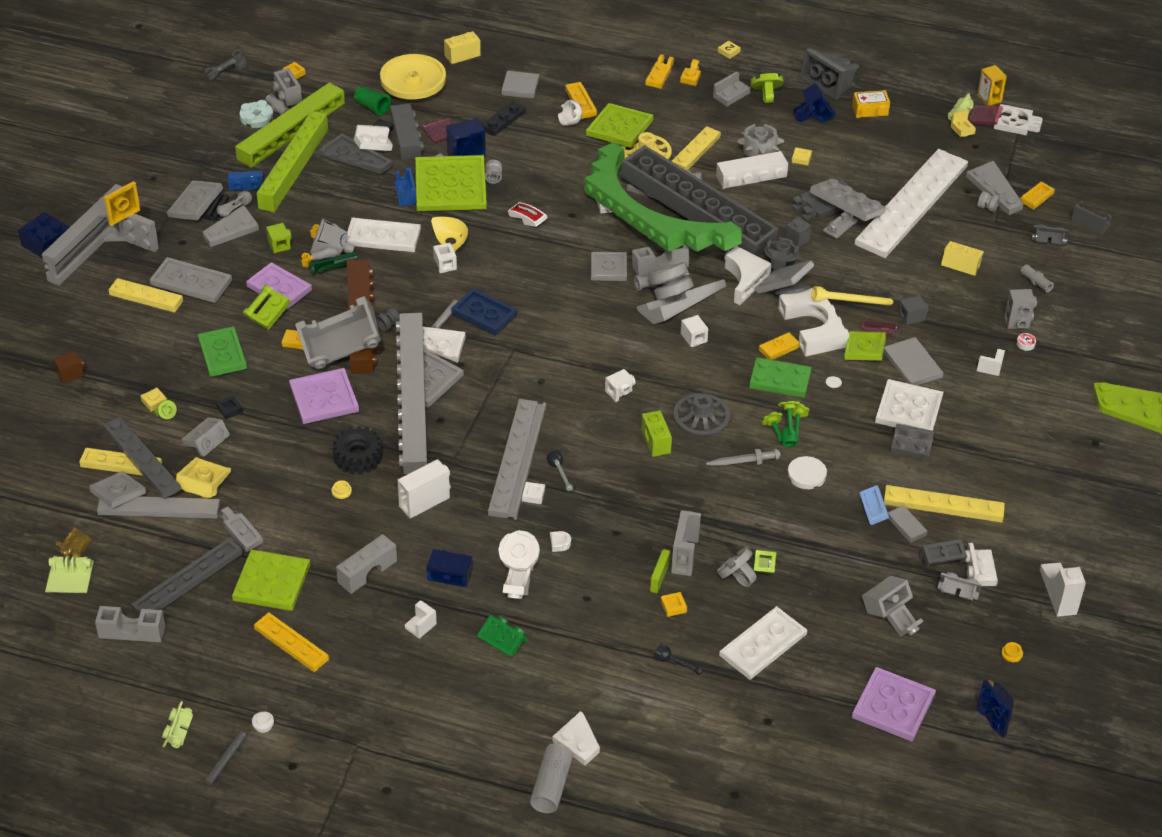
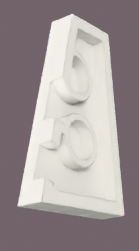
M423 327V348L458 363L466 338L465 332Z

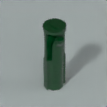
M357 252L323 260L315 259L314 263L309 261L310 273L313 276L316 272L322 274L327 270L347 266V260H358Z

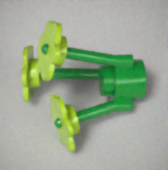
M781 402L778 406L784 407V410L788 411V428H784L783 432L780 433L777 424L782 420L781 417L783 415L777 412H772L769 416H765L762 425L773 426L778 442H782L784 447H793L799 442L800 418L808 416L809 408L800 404V402ZM792 415L796 417L795 430L793 428Z

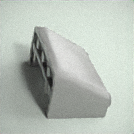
M365 296L356 299L357 305H351V310L319 323L314 320L310 325H306L304 320L295 324L308 364L311 367L321 369L330 362L378 345L381 338L375 313L371 303Z

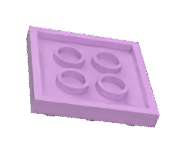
M344 368L289 380V385L303 424L359 412L357 400Z
M876 667L853 711L852 718L913 742L932 703L936 690Z

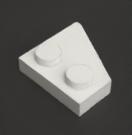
M581 711L553 736L554 743H560L569 747L573 752V757L583 765L588 764L600 753V747Z

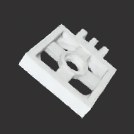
M1000 104L994 129L1027 135L1028 131L1039 132L1043 119L1032 116L1033 110ZM1003 112L1010 113L1011 116L1008 117L1003 116L1001 114ZM1018 115L1027 117V120L1019 119Z

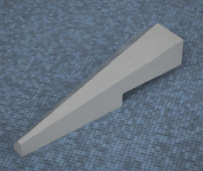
M724 279L672 297L637 306V310L652 324L663 322L726 287Z

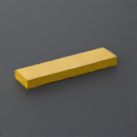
M269 612L254 624L256 631L313 672L317 671L329 660L328 654Z

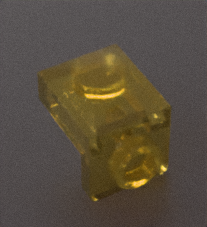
M74 527L63 543L57 540L55 544L61 547L59 552L65 556L70 557L72 555L76 558L80 557L92 539Z

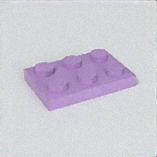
M272 262L246 281L247 287L259 294L262 292L263 286L268 285L276 292L289 298L291 303L286 309H289L312 291L311 284Z

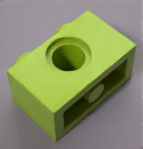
M661 410L642 414L641 430L652 457L670 454L672 436Z

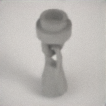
M242 191L238 194L236 200L217 206V213L221 217L229 215L233 209L241 205L246 206L250 204L252 195L248 191Z

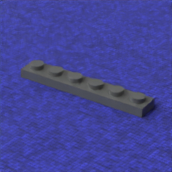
M121 417L103 424L104 431L163 499L181 490L180 484Z
M230 538L226 539L131 604L132 610L139 616L141 609L162 610L242 555V548Z

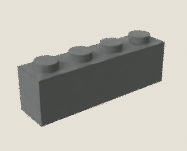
M410 103L390 106L391 121L401 160L421 157V151H424L423 141H420L421 133L418 130L415 110L411 109Z

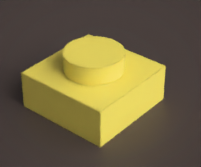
M158 388L141 395V401L151 412L157 409L160 402L167 400Z

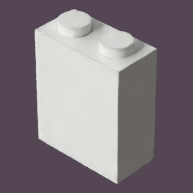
M437 459L398 479L399 507L409 518L450 498L449 489L451 486L449 483L450 471L448 467Z

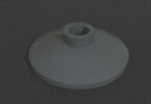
M796 282L794 285L780 288L775 294L780 295L810 289L811 286Z

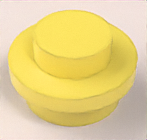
M337 481L332 487V495L338 499H345L352 493L351 486L346 481Z

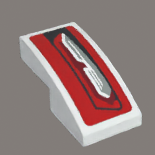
M521 202L508 210L510 217L521 218L524 225L537 227L547 219V215L539 209Z

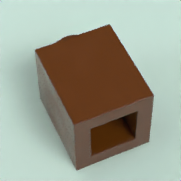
M75 351L53 359L55 371L62 383L84 376V361L82 357L78 358Z

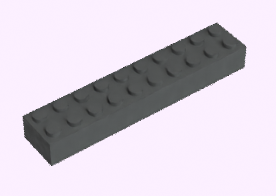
M643 145L622 161V178L690 221L707 223H727L731 221L740 227L742 244L737 245L738 247L760 257L765 253L767 242L770 239L772 241L777 240L778 228L646 145Z

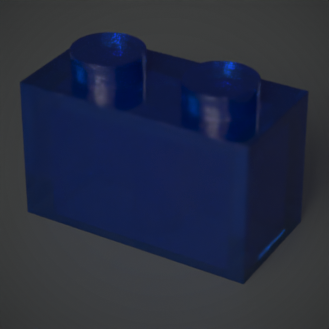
M433 549L427 565V580L467 588L473 571V556Z

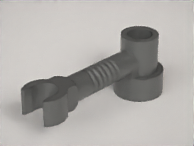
M235 50L232 52L231 59L216 67L207 68L205 74L209 77V80H212L219 72L232 65L238 70L244 69L247 66V61L240 50Z

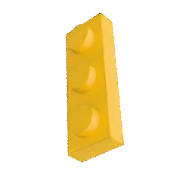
M581 82L565 85V91L570 100H575L581 106V119L597 116V110Z

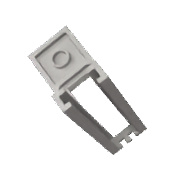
M115 184L42 253L43 262L47 263L44 268L49 269L46 272L47 281L60 285L104 242L127 241L156 252L159 247L155 221L133 214L112 226L108 224V218H106L94 229L107 217L104 197L122 188V186ZM89 232H91L72 252H70ZM66 254H68V255L55 267V265H56Z

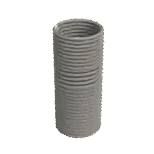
M560 743L549 744L546 747L530 799V804L534 809L543 813H552L557 810L573 758V752L569 747Z

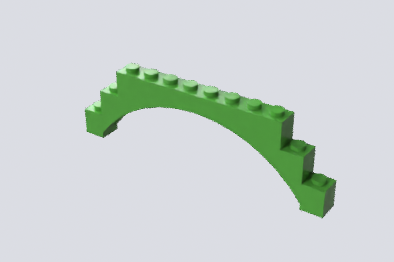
M613 142L598 149V161L591 163V175L584 178L586 194L593 197L597 202L604 205L666 251L670 252L685 244L696 252L712 244H715L723 251H727L742 244L741 228L731 221L727 223H707L682 220L657 213L639 204L624 191L617 178L622 161L625 159L624 148Z

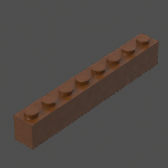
M368 259L347 260L348 310H351V305H357L356 299L363 296L370 303L374 302V291H370V289H374L373 278L370 279V277H373V267L369 266ZM371 303V305H372V307H373V310H374V313H375L374 303ZM376 347L366 348L350 354L351 374L374 373L373 365H377V356L373 352H376Z

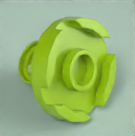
M776 73L761 74L760 78L756 79V77H753L751 79V88L763 91L764 103H773V89L784 84L783 76L778 77Z

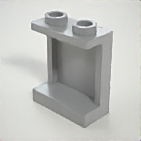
M682 510L680 512L673 545L671 573L692 575L695 543L699 541L700 513Z

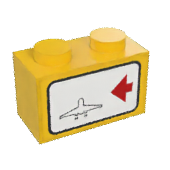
M996 65L984 68L981 71L977 96L987 106L1002 102L1007 76Z
M886 90L853 93L852 108L856 118L888 116L890 100Z

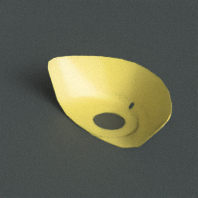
M451 217L432 218L431 222L438 241L441 244H447L445 242L447 238L456 239V243L451 245L454 252H456L467 238V226L459 219Z

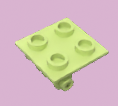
M57 556L49 558L51 569L45 592L87 593L94 560L88 559V557L75 558V556H72L71 560L69 556H66L65 560L64 557Z

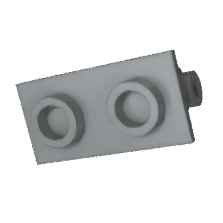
M844 211L838 218L831 221L823 229V232L837 239L857 223L858 220L853 218L854 215Z
M947 572L946 574L941 573L937 589L941 590L942 593L954 596L956 590L959 589L961 590L959 597L973 601V599L978 600L982 584L973 578L963 579L954 573Z

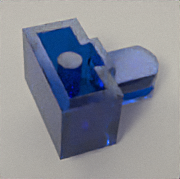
M817 83L802 91L806 101L793 108V113L799 122L814 116L815 119L818 118L821 123H824L836 115L831 103Z

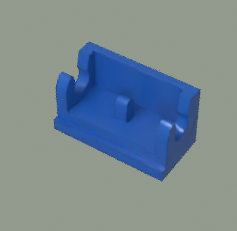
M411 168L405 169V176L403 177L397 171L394 185L399 206L417 204L416 188Z

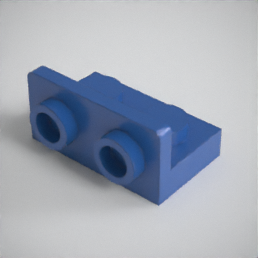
M263 171L228 173L229 191L259 190L264 183Z

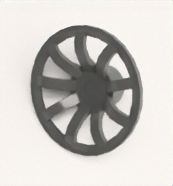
M696 393L680 399L674 407L673 416L676 424L684 431L694 435L707 436L722 431L728 425L730 410L720 398L710 394ZM685 401L690 405L689 408H682L680 406ZM722 405L725 412H718L715 409ZM678 411L681 413L689 414L683 418H679ZM714 415L717 417H725L724 422H719L714 417ZM695 416L690 428L683 424ZM700 418L703 422L704 431L695 430ZM707 418H709L710 421L715 426H717V428L710 430Z

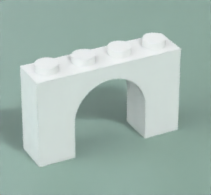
M812 288L779 296L778 309L784 320L801 316H812L825 323L820 327L800 331L799 343L805 356L846 348L849 332L842 325L841 318L837 316L834 306L830 304L828 299L813 301L811 299Z

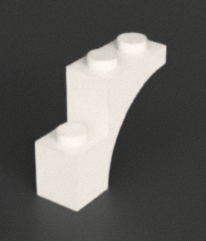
M534 566L523 571L509 569L507 580L503 586V593H508L507 597L517 599H522V595H528L530 573L533 571Z

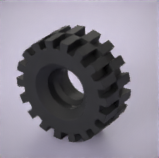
M352 426L349 427L348 431L343 429L341 431L342 434L338 433L336 439L334 438L335 464L337 463L339 469L342 468L343 472L346 473L349 470L350 474L358 472V475L363 474L362 471L368 473L371 472L370 468L376 469L377 464L380 465L383 456L382 442L379 434H376V431L373 429L369 431V427L361 429V426L353 429ZM363 450L361 453H353L352 451Z

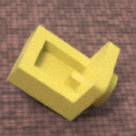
M967 110L952 114L951 128L960 137L975 134L976 128L968 121L969 112Z

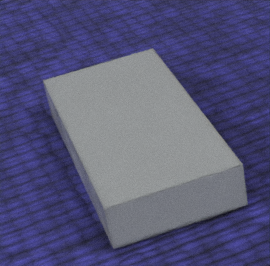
M904 505L888 512V519L910 543L927 536V530Z

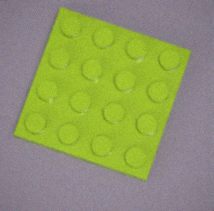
M484 155L415 157L417 211L487 209Z

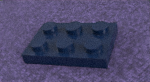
M472 288L451 308V313L497 335L517 315V309Z

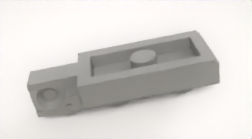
M229 507L221 510L222 518L224 519L223 525L246 552L263 544L262 536L242 513L234 514Z

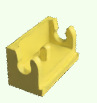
M950 241L944 250L941 265L975 276L977 269L980 267L984 251Z

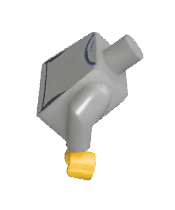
M322 219L320 225L315 224L310 230L311 237L314 238L310 251L311 255L303 253L301 263L303 267H308V262L311 260L339 256L341 252L351 253L355 245L345 242L348 234L345 230L335 223L332 224Z

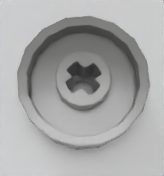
M685 262L666 267L648 275L651 285L663 283V285L654 290L657 300L678 295L694 286L691 277L679 278L688 271Z

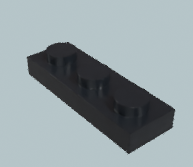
M512 101L481 124V130L496 136L526 113V107Z

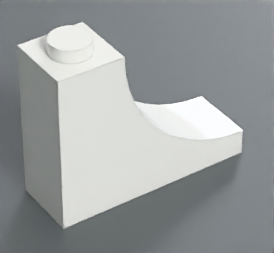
M735 246L725 255V269L729 270L739 282V285L735 288L734 303L741 305L756 291L754 288L770 275L771 263Z
M1061 563L1041 564L1040 572L1056 616L1077 615L1086 584L1080 567L1063 569Z

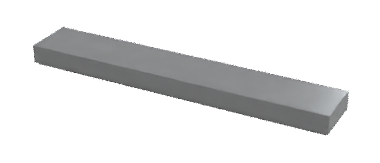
M136 497L114 508H111L100 499L97 513L98 515L218 519L220 499Z

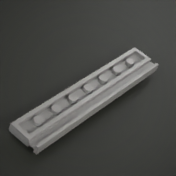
M519 399L488 509V516L514 517L517 520L522 494L546 411L545 402L538 404V401Z

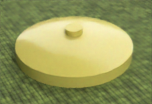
M407 54L389 60L381 69L380 81L382 87L393 96L403 99H421L432 96L443 88L446 82V71L438 60L430 56Z

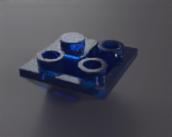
M984 680L977 705L978 711L990 722L992 729L1004 738L1006 737L1011 719L1014 699L1001 684Z

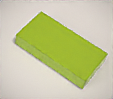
M662 550L652 574L650 590L653 593L658 594L669 567V550Z

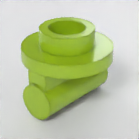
M164 400L159 403L154 413L157 417L171 419L176 414V405L172 401Z

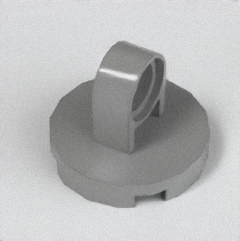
M746 546L736 552L737 555L733 558L726 560L718 568L717 573L722 579L732 574L741 585L749 587L756 580L757 576L746 562L753 554Z

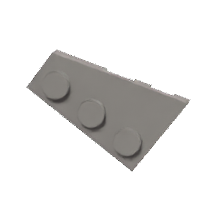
M243 205L204 230L203 238L210 247L258 231L259 226Z

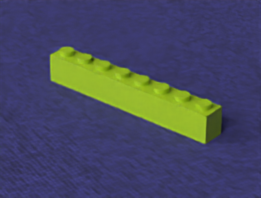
M329 82L236 145L237 160L251 168L290 142L311 111L329 115L345 104L344 90Z
M315 111L309 113L258 190L257 200L259 209L270 212L277 210L327 133V114Z

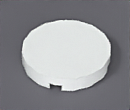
M798 457L789 464L788 478L791 479L793 485L801 489L809 490L816 486L820 487L826 481L827 469L820 460L814 457Z
M521 530L505 535L498 549L500 560L504 566L515 571L527 570L534 566L540 554L536 538L529 532Z

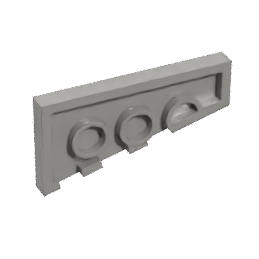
M994 161L967 171L966 177L982 192H988L992 196H1000L998 206L1008 215L1022 210L1023 203Z

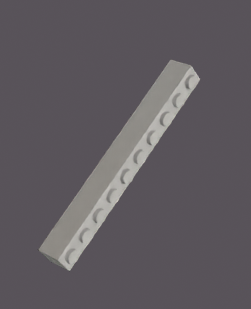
M422 313L400 314V321H396V331L400 332V335L396 336L397 347H400V350H397V361H401V364H397V376H401V379H397L398 390H401V394H398V405H402V409H398V420H402V424H398L399 436H402V439H399V451H403V455H399V467L403 466L404 474H410L427 465Z

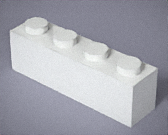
M781 151L717 163L716 177L723 189L787 177L788 162Z

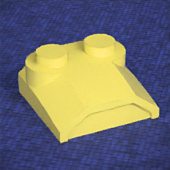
M196 457L177 473L176 481L185 492L194 493L203 498H211L217 494L218 486L229 475L231 468Z

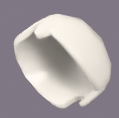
M567 100L561 105L563 111L558 113V118L563 126H573L579 123L582 117V109L575 100Z

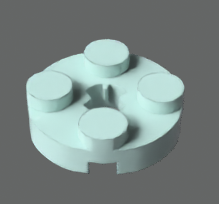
M265 100L241 105L240 120L244 125L247 123L252 128H260L269 124V121L274 118L273 109Z

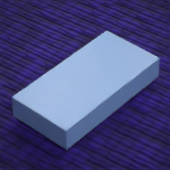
M878 485L859 492L870 525L889 518Z

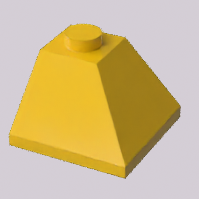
M134 181L104 197L108 224L110 226L140 211L137 187Z

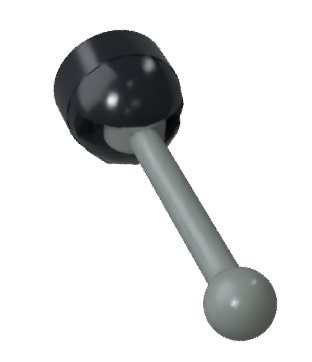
M554 450L547 455L546 459L552 467L558 468L566 484L565 489L572 491L573 485L569 484L561 467L563 456L559 450Z

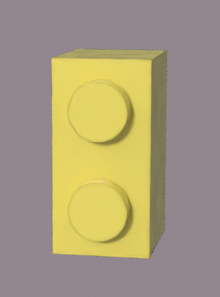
M473 31L445 39V57L451 64L481 56L480 39Z

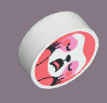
M1023 333L1018 336L1017 346L1025 351L1034 349L1036 338L1033 335Z

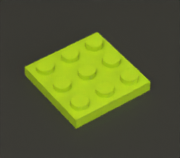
M608 103L586 129V136L610 143L615 142L631 148L639 139V135L652 123L653 115Z
M251 549L233 592V601L293 611L310 567V559Z

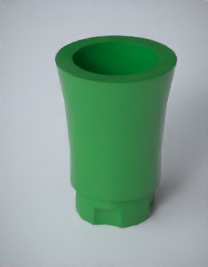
M358 87L353 96L356 102L370 109L378 116L387 113L391 105V98L388 94L379 93L369 88Z

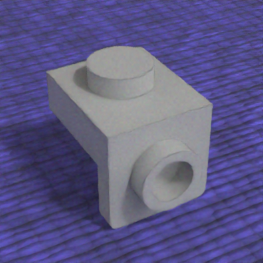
M904 604L886 616L900 637L906 633L911 636L920 629L918 625L923 622L921 618L916 621Z

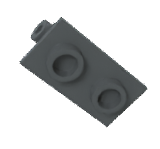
M1034 225L1031 240H1034L1035 243L1047 244L1048 238H1051V245H1067L1069 230L1062 227L1052 228L1046 225Z

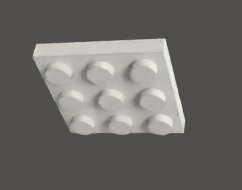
M888 379L875 423L896 427V424H902L933 431L943 392Z

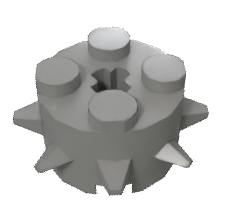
M755 124L748 126L745 132H742L744 137L737 140L738 143L743 145V154L749 157L776 152L779 150L777 145L784 142V139L778 137L777 130L767 124H764L763 127H755Z

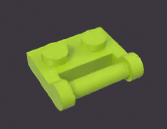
M264 285L262 292L250 307L246 308L242 313L250 320L269 330L291 301L268 285ZM269 295L270 298L268 299V301L264 304L260 311L257 314H255L254 312L256 311V309Z

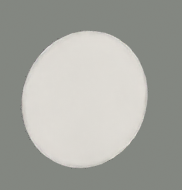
M832 376L826 379V384L829 387L837 388L841 386L842 381L838 377Z

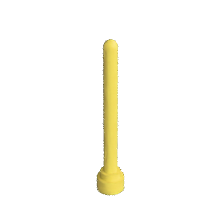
M814 286L811 291V299L813 301H822L826 298L889 306L893 304L891 298L829 292L823 289V287Z

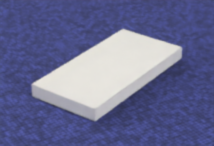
M351 218L345 242L358 247L415 252L421 225Z
M776 606L720 650L719 656L751 680L807 635V629Z

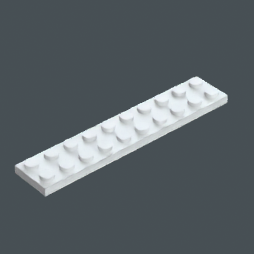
M938 149L885 206V213L875 217L855 239V245L886 258L966 169L968 161Z

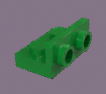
M490 615L477 637L513 658L522 642L527 644L529 641L524 636L526 632L517 626L511 628L508 626L509 622L500 616L496 619Z

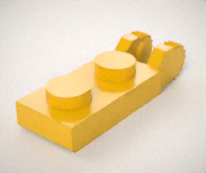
M660 54L658 61L646 79L645 85L661 89L671 72L674 57H669L667 64H664L665 57Z

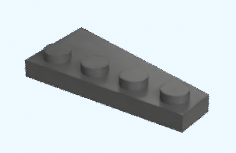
M342 133L319 149V155L378 174H382L392 167V160L373 150L359 149L353 139Z

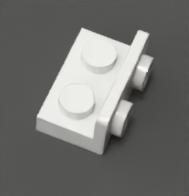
M357 125L354 141L359 149L392 151L393 146L388 139V127Z
M968 543V548L965 550L967 558L964 560V562L968 563L967 577L977 580L978 583L982 584L981 586H996L998 580L992 551L974 550L973 543Z

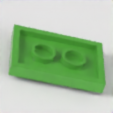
M235 327L198 334V340L210 377L247 369Z
M756 357L749 388L805 398L812 367Z

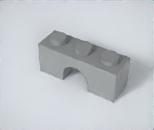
M686 244L670 252L665 250L658 257H655L650 247L632 250V268L639 276L648 275L650 272L654 273L681 262H685L687 267H689V248Z
M382 534L336 566L338 583L352 594L367 583V574L374 566L383 572L397 562L396 545Z
M100 606L95 621L98 638L161 643L165 630L163 610L141 609L139 618L132 619L123 615L121 607Z

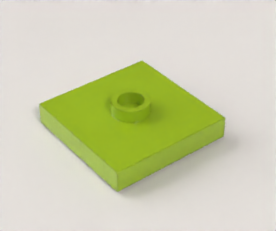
M850 331L844 354L845 360L882 361L886 332Z

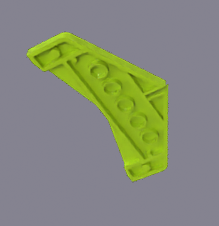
M1105 382L1093 384L1092 388L1100 412L1162 434V393Z

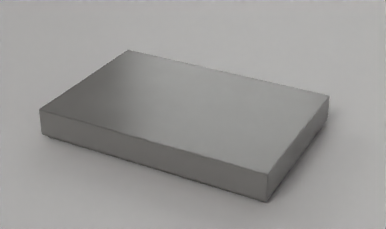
M193 180L167 211L168 217L198 220L223 189L222 184Z
M809 260L774 270L754 289L757 294L794 285L813 268L814 264Z
M916 337L884 347V354L907 384L917 386L943 377V371Z

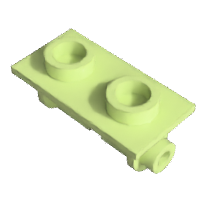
M969 93L965 98H959L954 109L948 113L950 121L954 112L963 110L970 112L972 110L973 101Z
M182 701L177 709L173 707L168 720L171 721L170 726L166 725L162 737L165 738L162 747H165L167 742L171 743L174 748H179L184 743L187 730L180 727L189 728L193 713L190 708H181Z

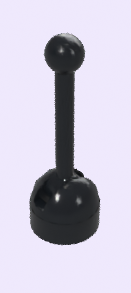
M660 643L656 649L654 659L662 662L671 659L694 670L697 675L703 673L702 667H695L673 656L668 646Z

